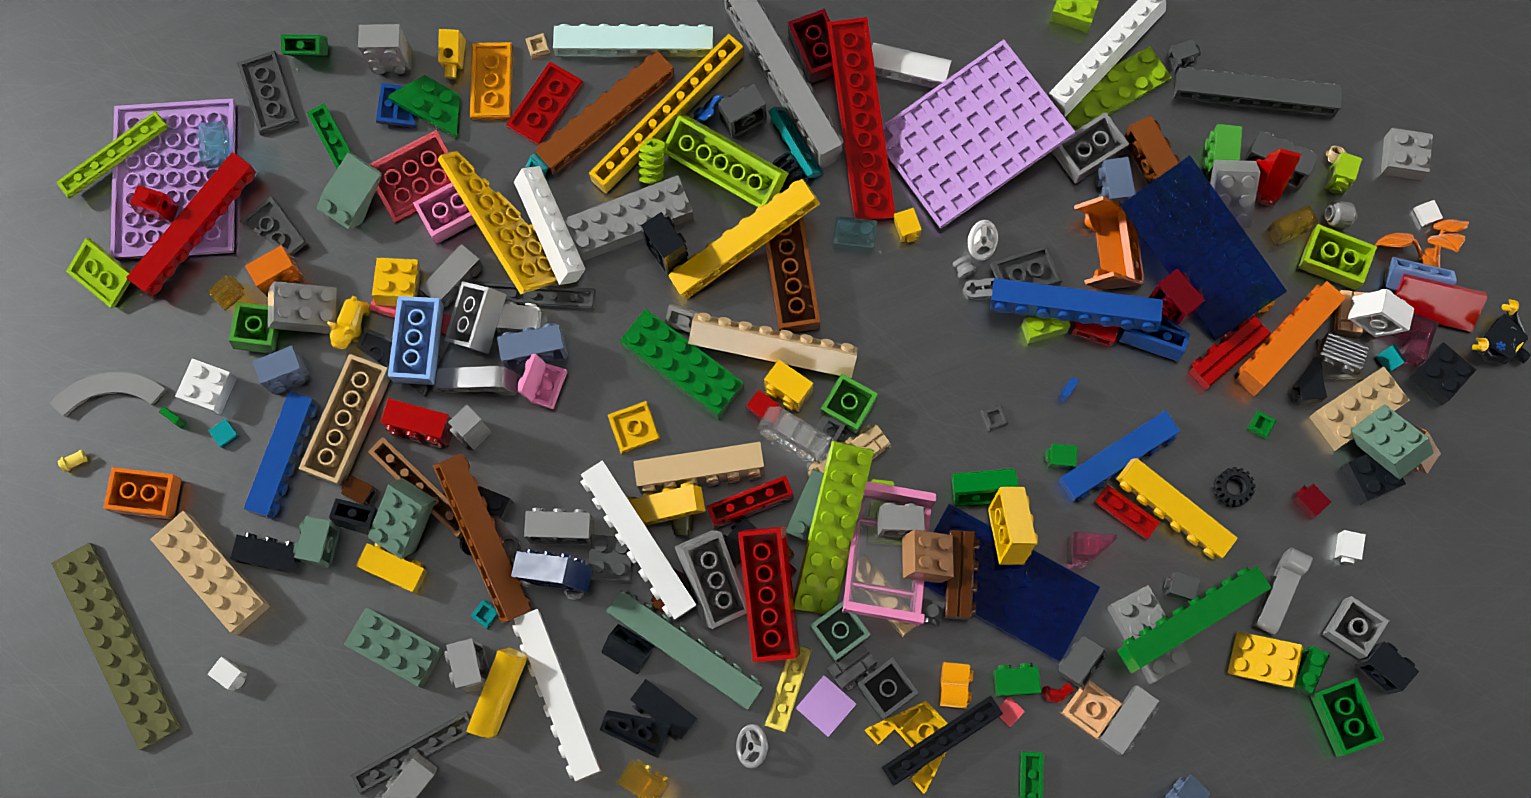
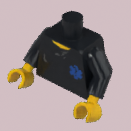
M1509 299L1510 305H1502V310L1507 311V314L1504 313L1497 318L1482 338H1476L1478 344L1472 345V349L1478 350L1487 363L1506 364L1515 357L1524 364L1531 357V353L1523 348V345L1529 338L1517 311L1519 309V302Z

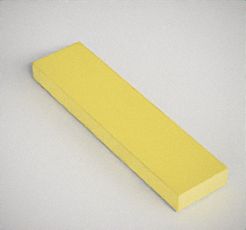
M800 645V655L795 659H786L765 724L766 727L785 733L812 649Z

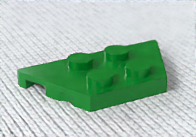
M424 75L388 96V100L449 136L457 137L460 95Z

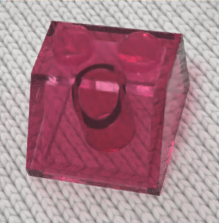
M1073 532L1067 540V564H1072L1073 568H1085V565H1089L1117 539V535Z

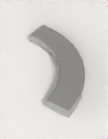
M107 372L92 375L71 384L57 394L49 404L63 416L67 417L78 406L98 395L125 393L141 398L154 406L167 390L158 383L137 374Z

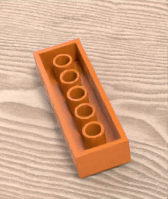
M1328 281L1322 286L1317 284L1237 371L1240 375L1235 380L1250 394L1255 396L1346 297Z

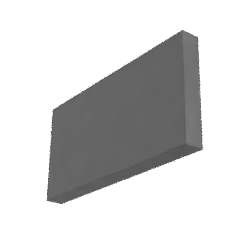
M275 50L237 63L260 135L299 123Z

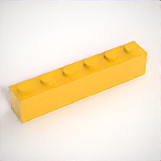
M1138 458L1131 459L1116 478L1120 482L1119 486L1129 493L1133 492L1141 504L1152 507L1154 509L1153 513L1161 519H1167L1171 523L1170 527L1179 533L1182 531L1186 534V539L1195 546H1201L1204 549L1203 553L1211 559H1222L1238 539Z

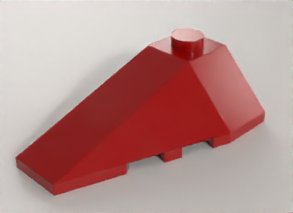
M1280 148L1268 154L1264 160H1255L1260 170L1256 201H1260L1261 204L1267 206L1275 205L1278 202L1301 158L1300 153Z

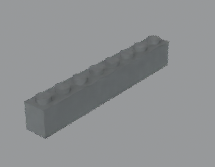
M1188 66L1179 68L1175 76L1174 98L1330 116H1335L1341 108L1342 86L1332 82L1323 84L1315 83L1312 80L1296 81L1293 78L1260 77L1251 73L1242 75L1234 74L1232 71L1197 70Z

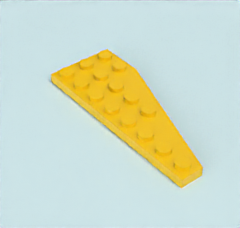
M458 151L440 155L438 158L439 163L519 293L524 294L558 283L533 225H528L521 218V213L499 191L497 193L489 187L490 183L485 178L482 180L474 172L475 168Z

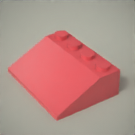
M437 130L369 164L383 173L376 191L394 223L417 211L413 202L451 183L438 161L440 155L449 152Z

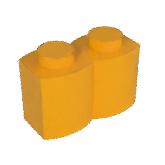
M943 662L939 697L940 707L967 709V705H971L972 692L968 691V685L973 682L974 671L970 670V665Z

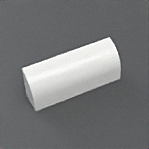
M873 43L872 45L875 74L877 76L930 88H936L947 80L952 60Z

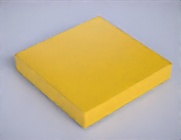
M647 401L607 415L621 455L661 441Z

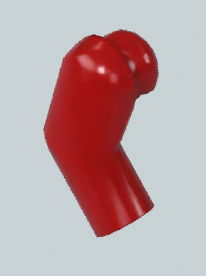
M1066 683L1059 690L1053 689L1050 686H1044L1041 690V695L1048 702L1060 703L1075 690L1069 683Z

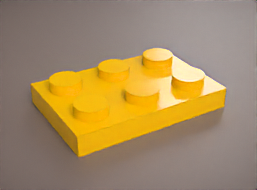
M1237 631L1228 674L1294 689L1303 645Z

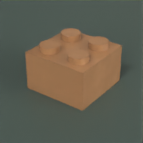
M913 530L902 536L903 578L934 583H943L953 578V535Z

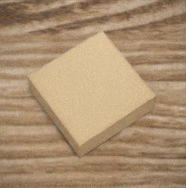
M544 33L525 39L532 59L551 53Z

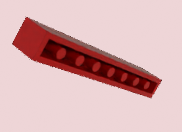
M232 152L126 278L151 298L154 294H157L161 290L162 284L173 276L178 265L188 258L189 252L200 244L205 233L214 227L215 221L226 213L231 202L240 196L242 189L253 181L257 173L253 167Z

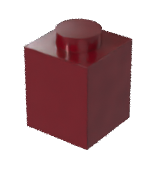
M1314 483L1308 487L1303 485L1295 493L1298 497L1293 500L1310 519L1316 517L1331 503Z

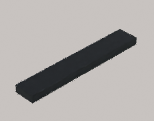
M989 696L881 768L891 784L895 786L1003 713L992 696Z

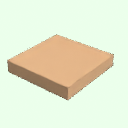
M1089 681L1084 690L1078 688L1061 714L1098 740L1122 706V703L1092 681Z

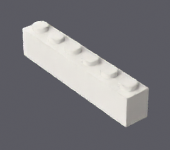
M540 166L522 168L514 184L558 284L563 285L577 282L586 269Z

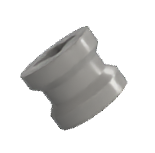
M971 255L961 257L953 262V267L958 270L959 279L968 278L978 271L977 267L972 263L973 258Z

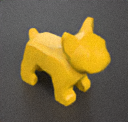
M352 296L351 299H346L337 323L327 322L331 328L330 339L331 345L334 348L345 349L352 340L358 343L362 334L361 323L363 314L364 316H369L370 304L368 302L360 301L357 297Z

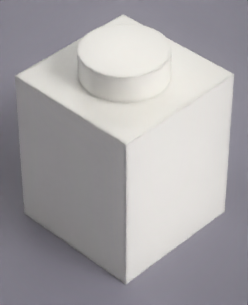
M1347 530L1338 533L1334 558L1341 559V563L1354 565V563L1362 560L1366 535Z
M220 657L208 675L226 689L234 691L245 682L244 677L247 673L229 659Z

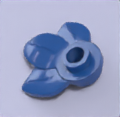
M722 95L711 97L704 107L701 106L694 111L693 119L704 124L715 114L714 107L724 97Z

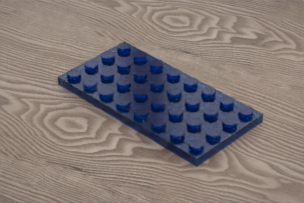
M1190 155L1119 204L1167 272L1170 274L1175 269L1184 272L1188 276L1191 285L1202 292L1205 301L1197 313L1216 339L1287 292Z
M949 504L934 533L948 535L950 530L976 532L975 538H979V550L975 551L974 559H978V572H974L973 580H977V593H973L972 602H976L975 616L1060 663L1100 586L1035 550H1032L1024 565H999L992 527ZM924 581L926 589L945 599L946 581L943 583Z

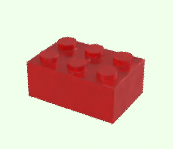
M388 398L380 422L386 427L385 430L390 431L391 435L402 438V435L409 436L410 440L422 443V440L430 442L429 445L436 448H442V445L449 447L453 435L450 431L452 426L448 423L452 418L448 414Z

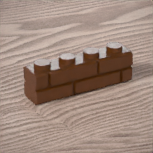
M950 530L948 535H953L954 577L946 581L944 618L970 620L972 615L976 614V602H972L973 593H977V580H973L974 572H978V559H974L975 551L979 550V538H975L976 532Z

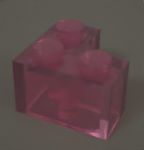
M1413 313L1409 331L1389 335L1404 340L1401 354L1408 363L1419 366L1427 360L1439 322Z

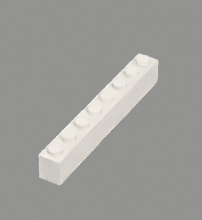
M1137 0L1049 92L1050 100L1064 117L1072 111L1166 12V0Z
M603 460L581 474L583 480L580 481L586 492L591 490L595 498L592 501L597 509L603 508L607 514L603 518L610 528L614 526L618 531L615 536L621 546L626 544L630 551L627 555L632 563L638 562L642 568L638 572L645 582L649 580L653 585V588L650 590L656 600L661 598L665 606L662 609L667 617L673 616L676 620L695 608L697 605Z
M536 609L514 618L515 625H512L516 637H521L523 644L520 645L522 653L528 655L530 664L527 665L532 677H536L538 682L535 688L539 697L543 696L546 703L543 705V709L547 718L551 716L554 725L550 727L554 737H559L561 745L558 748L562 758H567L569 766L566 769L570 779L574 778L578 782L602 772L541 611Z

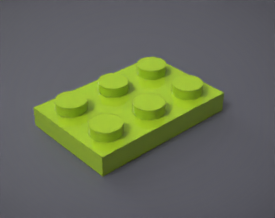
M85 238L66 270L68 274L110 308L116 307L130 283L126 277L131 271L91 238Z

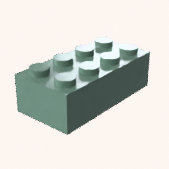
M368 607L363 611L344 644L421 688L425 686L445 651Z

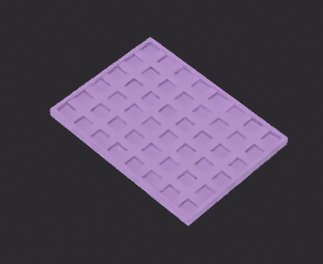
M1005 40L996 44L883 124L887 157L940 229L1075 135L1074 129Z

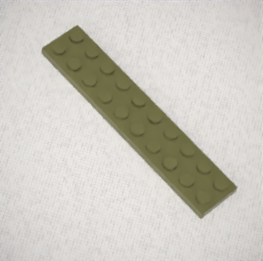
M89 542L52 562L51 564L138 749L144 750L180 730L181 728L93 544Z

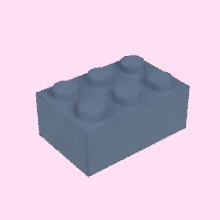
M549 323L543 325V328L538 329L533 327L525 328L522 330L523 332L519 333L505 332L502 336L497 337L501 361L510 370L525 368L526 361L532 354H537L545 363L568 359L564 334L559 324Z

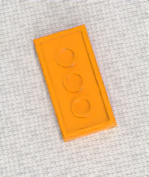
M512 42L472 43L471 120L511 118Z

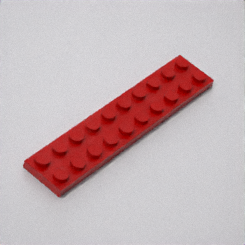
M862 17L827 22L855 223L894 218L895 206L868 18Z

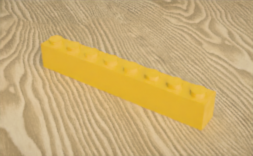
M803 179L795 181L786 191L776 194L772 201L758 207L754 214L743 218L736 227L726 230L722 237L708 243L704 250L693 254L686 263L676 266L668 276L679 294L688 299L820 205V202Z

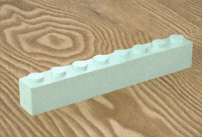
M568 24L554 26L553 34L555 56L647 57L658 51L663 57H705L714 49L713 26L705 24L699 26L685 24L679 26H669L666 24L659 26H649L646 24L639 26H629L627 24L619 26L607 24L590 26L588 24L570 26Z

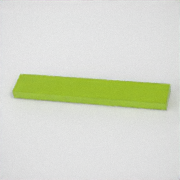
M155 110L56 182L66 197L71 199L169 128Z

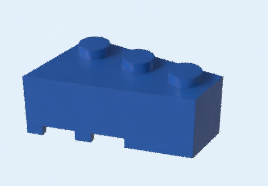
M1162 317L1158 332L1123 329L1119 342L1179 362L1186 351L1190 333L1170 319L1166 320Z

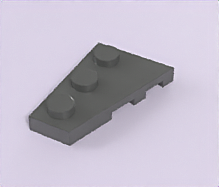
M272 196L240 220L244 225L275 246L282 245L290 256L307 244Z

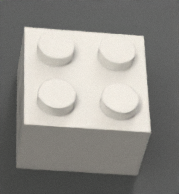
M1381 289L1376 292L1353 296L1348 319L1374 337L1409 331L1414 308L1406 303L1405 300L1394 295L1392 291Z
M192 359L175 397L184 403L221 416L237 377L226 370Z

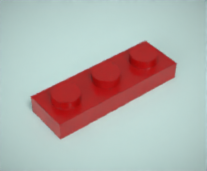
M1108 484L1094 502L1145 540L1151 536L1160 523Z

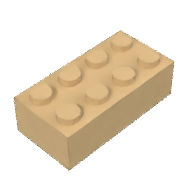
M1382 367L1314 412L1310 419L1333 450L1336 451L1354 439L1351 429L1385 404L1393 411H1396L1410 400L1386 368Z

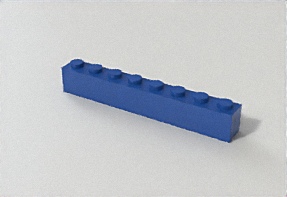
M994 278L990 310L998 313H1016L1020 316L1032 315L1043 319L1055 318L1060 321H1078L1082 324H1100L1104 327L1117 326L1123 329L1158 332L1162 321L1163 300Z

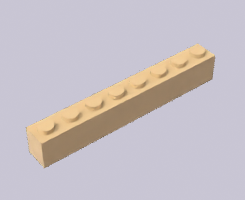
M707 313L694 314L688 344L772 362L781 360L787 365L838 376L844 374L849 378H852L858 349L849 343L838 344L830 339L819 340L806 334L796 335L788 330H772L771 327H758L745 321L739 323L731 321L727 317H711Z

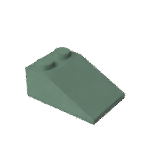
M351 152L347 153L323 190L316 208L347 229L361 225L383 173Z
M815 469L812 470L787 527V533L806 541L808 540L824 473Z

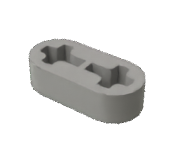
M994 278L967 281L963 288L964 296L969 300L991 299L992 290L984 288H989L993 284ZM971 285L974 286V289H981L976 290L975 294L967 291Z

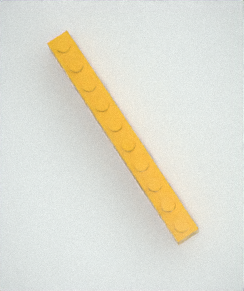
M728 34L589 172L591 181L607 194L641 160L639 158L641 153L639 147L644 144V141L649 138L661 140L673 128L678 115H686L744 57L743 45Z

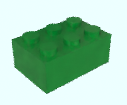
M1358 678L1344 681L1310 695L1336 757L1345 756L1384 741V737Z

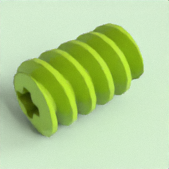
M649 138L639 147L641 151L639 158L642 159L639 161V166L641 167L638 169L640 173L638 180L640 182L656 184L663 181L665 143L663 141Z

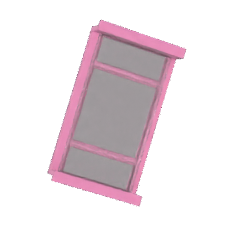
M867 481L853 539L850 544L842 613L847 612L911 623L918 627L924 623L925 614H921L924 581L903 578L902 537L878 536L877 511L885 503H895L896 505L914 503L917 506H923L925 531L929 532L931 508L936 502V493Z

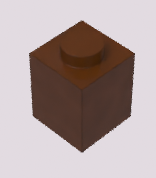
M351 475L349 479L344 481L341 487V494L358 504L369 506L378 489Z

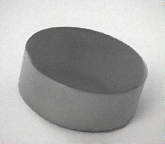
M512 535L502 537L506 555L510 557L515 556L521 548L519 540Z

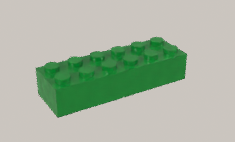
M647 309L642 312L620 339L624 349L718 420L744 390V382L695 345L688 344L687 339Z

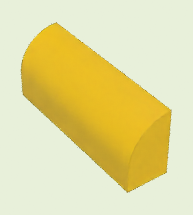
M510 647L497 651L466 732L485 738H492L498 735L528 655Z

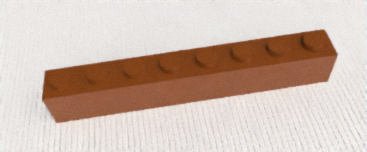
M658 51L648 55L639 67L636 66L631 69L628 76L624 79H619L612 89L608 92H603L593 104L587 105L579 116L571 118L568 125L563 129L555 131L552 138L547 142L544 141L539 144L535 153L549 167V172L554 175L674 77V68Z
M461 453L433 465L501 622L510 621L531 611L529 598L520 587L522 585L521 580L511 577L513 570L512 559L509 555H506L503 548L504 541L495 530V521L488 514L486 509L487 503L478 491L479 485L476 478L471 475L468 459Z

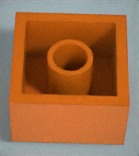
M282 245L245 265L255 285L267 298L268 289L274 281L299 283L300 279L304 278L295 261Z

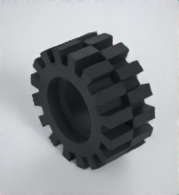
M1237 467L1228 468L1223 471L1214 483V488L1216 489L1214 494L1218 495V501L1222 500V504H1228L1229 507H1240L1252 498V495H1254V488L1256 487L1252 482L1254 478L1249 477L1250 473L1248 471L1244 472L1243 468L1237 469ZM1229 480H1237L1241 483L1242 492L1239 495L1229 493L1227 490Z

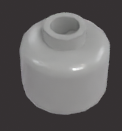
M1336 200L1326 207L1324 217L1332 227L1349 228L1357 220L1358 213L1353 203Z

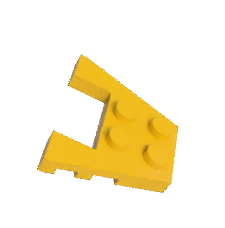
M924 701L870 726L864 731L879 745L895 730L910 747H913L948 723L927 701ZM946 752L923 766L910 779L923 794L927 791Z

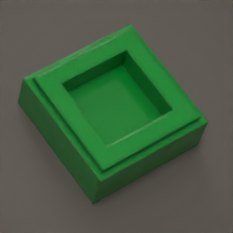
M162 407L159 411L160 414L179 428L184 426L185 421L167 407Z
M1258 410L1247 430L1266 440L1277 420Z

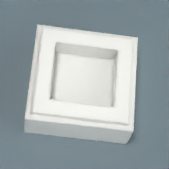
M1435 200L1416 206L1413 209L1422 227L1443 218Z

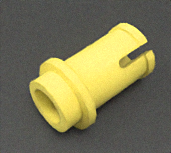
M79 450L67 457L62 456L57 462L63 472H69L71 468L88 460L83 450Z

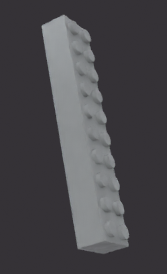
M724 0L725 9L782 106L786 109L816 159L819 167L823 169L840 160L843 151V139L840 133H835L832 128L834 125L831 118L823 113L822 110L824 108L819 99L816 100L813 96L814 91L809 82L806 83L803 79L802 69L794 64V56L789 49L786 50L784 47L783 37L780 33L777 34L775 32L774 22L771 17L767 18L765 15L763 3L757 0Z

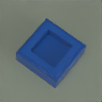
M1071 377L1060 393L1059 399L1065 402L1077 386L1079 380Z

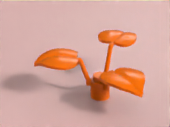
M1455 219L1435 222L1433 228L1441 231L1439 235L1431 236L1427 239L1428 243L1436 246L1435 248L1425 249V253H1422L1418 241L1414 239V235L1408 233L1388 234L1380 238L1375 246L1405 247L1414 244L1419 254V259H1423V264L1441 268V247L1458 253L1466 240V237L1461 234L1444 233L1446 231H1462L1470 225V222Z

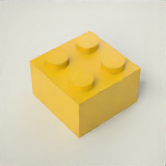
M376 259L372 289L375 305L397 306L398 296L418 297L421 268L418 260Z
M781 360L776 362L764 379L765 390H767L766 394L774 400L778 398L784 402L783 406L792 412L795 410L799 413L813 394V383Z

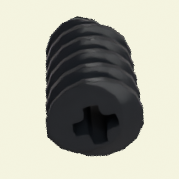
M789 152L782 154L772 163L789 173L783 184L785 191L793 182L801 180L804 174L803 171L796 173L799 168L798 165L791 166L794 163V159L787 160L790 156ZM803 178V180L807 183L808 178Z

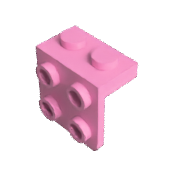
M532 354L526 361V370L518 382V392L532 404L554 409L568 371L546 364L537 354Z

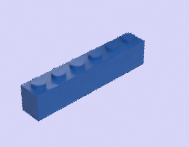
M291 391L288 392L243 508L246 511L272 520L274 515L278 514L280 510L279 502L282 495L284 496L288 489L287 481L289 476H292L295 471V460L302 452V442L304 437H307L309 434L310 421L312 417H315L318 410L317 402L314 399Z
M1165 410L1062 476L1058 482L1072 502L1077 499L1081 502L1091 495L1089 491L1096 488L1099 490L1108 484L1106 480L1112 476L1116 479L1131 459L1138 458L1142 462L1141 458L1148 454L1151 457L1160 451L1159 446L1165 443L1168 446L1178 439L1176 435L1180 432V429Z

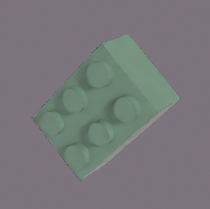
M1385 404L1351 429L1356 445L1399 480L1434 454L1429 438Z
M403 478L388 484L368 538L400 559L414 553L436 499Z

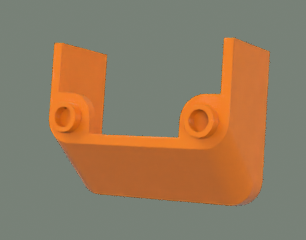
M1104 196L1074 205V210L1085 213L1087 228L1096 232L1101 269L1095 271L1093 278L1084 280L1085 285L1104 290L1135 287L1143 284L1144 273L1135 214L1131 207Z

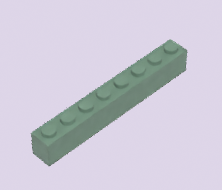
M620 590L606 610L608 614L749 711L763 690L760 686L761 681L752 675L748 678L742 674L744 670L735 663L732 665L724 661L726 657L716 650L714 653L707 650L708 645L700 639L694 641L689 637L691 634L689 631L681 626L677 629L671 625L673 621L664 614L661 617L655 614L654 611L656 609L645 602L642 605L637 601L638 596L627 590L625 593Z

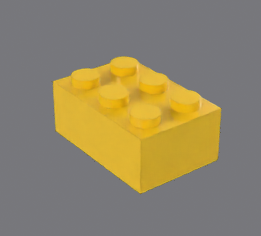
M1000 487L988 508L999 565H1024L1038 543V535L1034 532L1033 528L1034 517L1030 514L1029 509L1030 499L1026 495L1025 487Z

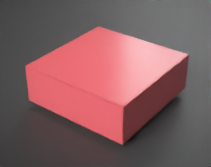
M1009 696L999 706L1003 713L999 718L1009 728L1025 712Z

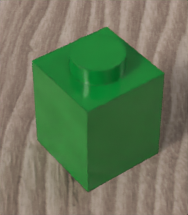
M1052 443L1050 449H1046L1045 461L1048 462V468L1075 469L1078 446Z

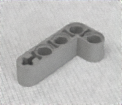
M502 366L437 368L433 391L440 393L494 391L504 396H515L517 394L518 374Z
M1290 548L1283 554L1270 584L1272 588L1267 591L1255 619V627L1274 636L1276 635L1300 578L1308 571L1313 557L1294 548Z

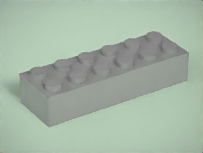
M677 175L566 217L564 222L583 262L643 239L641 225L660 212L665 217L669 216L675 226L693 220L694 216Z

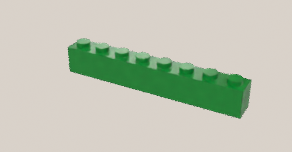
M1248 566L1237 572L1239 577L1233 579L1230 576L1220 582L1222 584L1221 588L1218 589L1216 586L1204 592L1206 597L1201 599L1200 596H1197L1188 602L1190 604L1188 608L1185 609L1184 606H1181L1172 611L1173 617L1168 618L1166 615L1156 621L1157 626L1152 629L1149 625L1139 631L1140 637L1135 639L1134 636H1131L1122 642L1124 646L1117 651L1129 671L1133 673L1271 589L1272 587L1259 567L1256 566L1252 569H1249Z

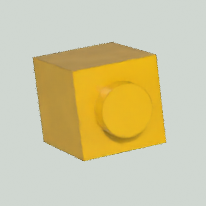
M914 208L894 214L893 221L901 242L907 241L910 243L916 241L921 236L922 229Z

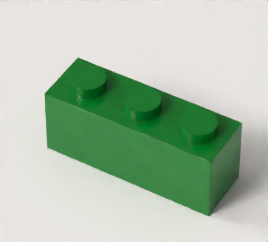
M1015 468L952 474V493L955 507L991 504L1000 487H1019Z

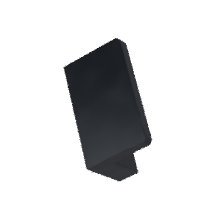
M617 624L608 635L601 652L633 673L638 674L643 662L652 652L654 645Z

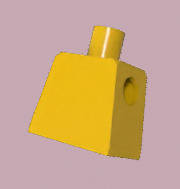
M439 29L438 62L444 68V78L456 79L457 69L464 68L466 39L459 30Z

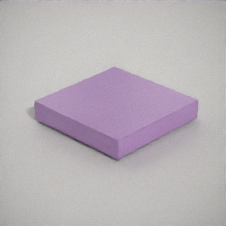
M823 676L796 709L829 737L857 704L826 676Z

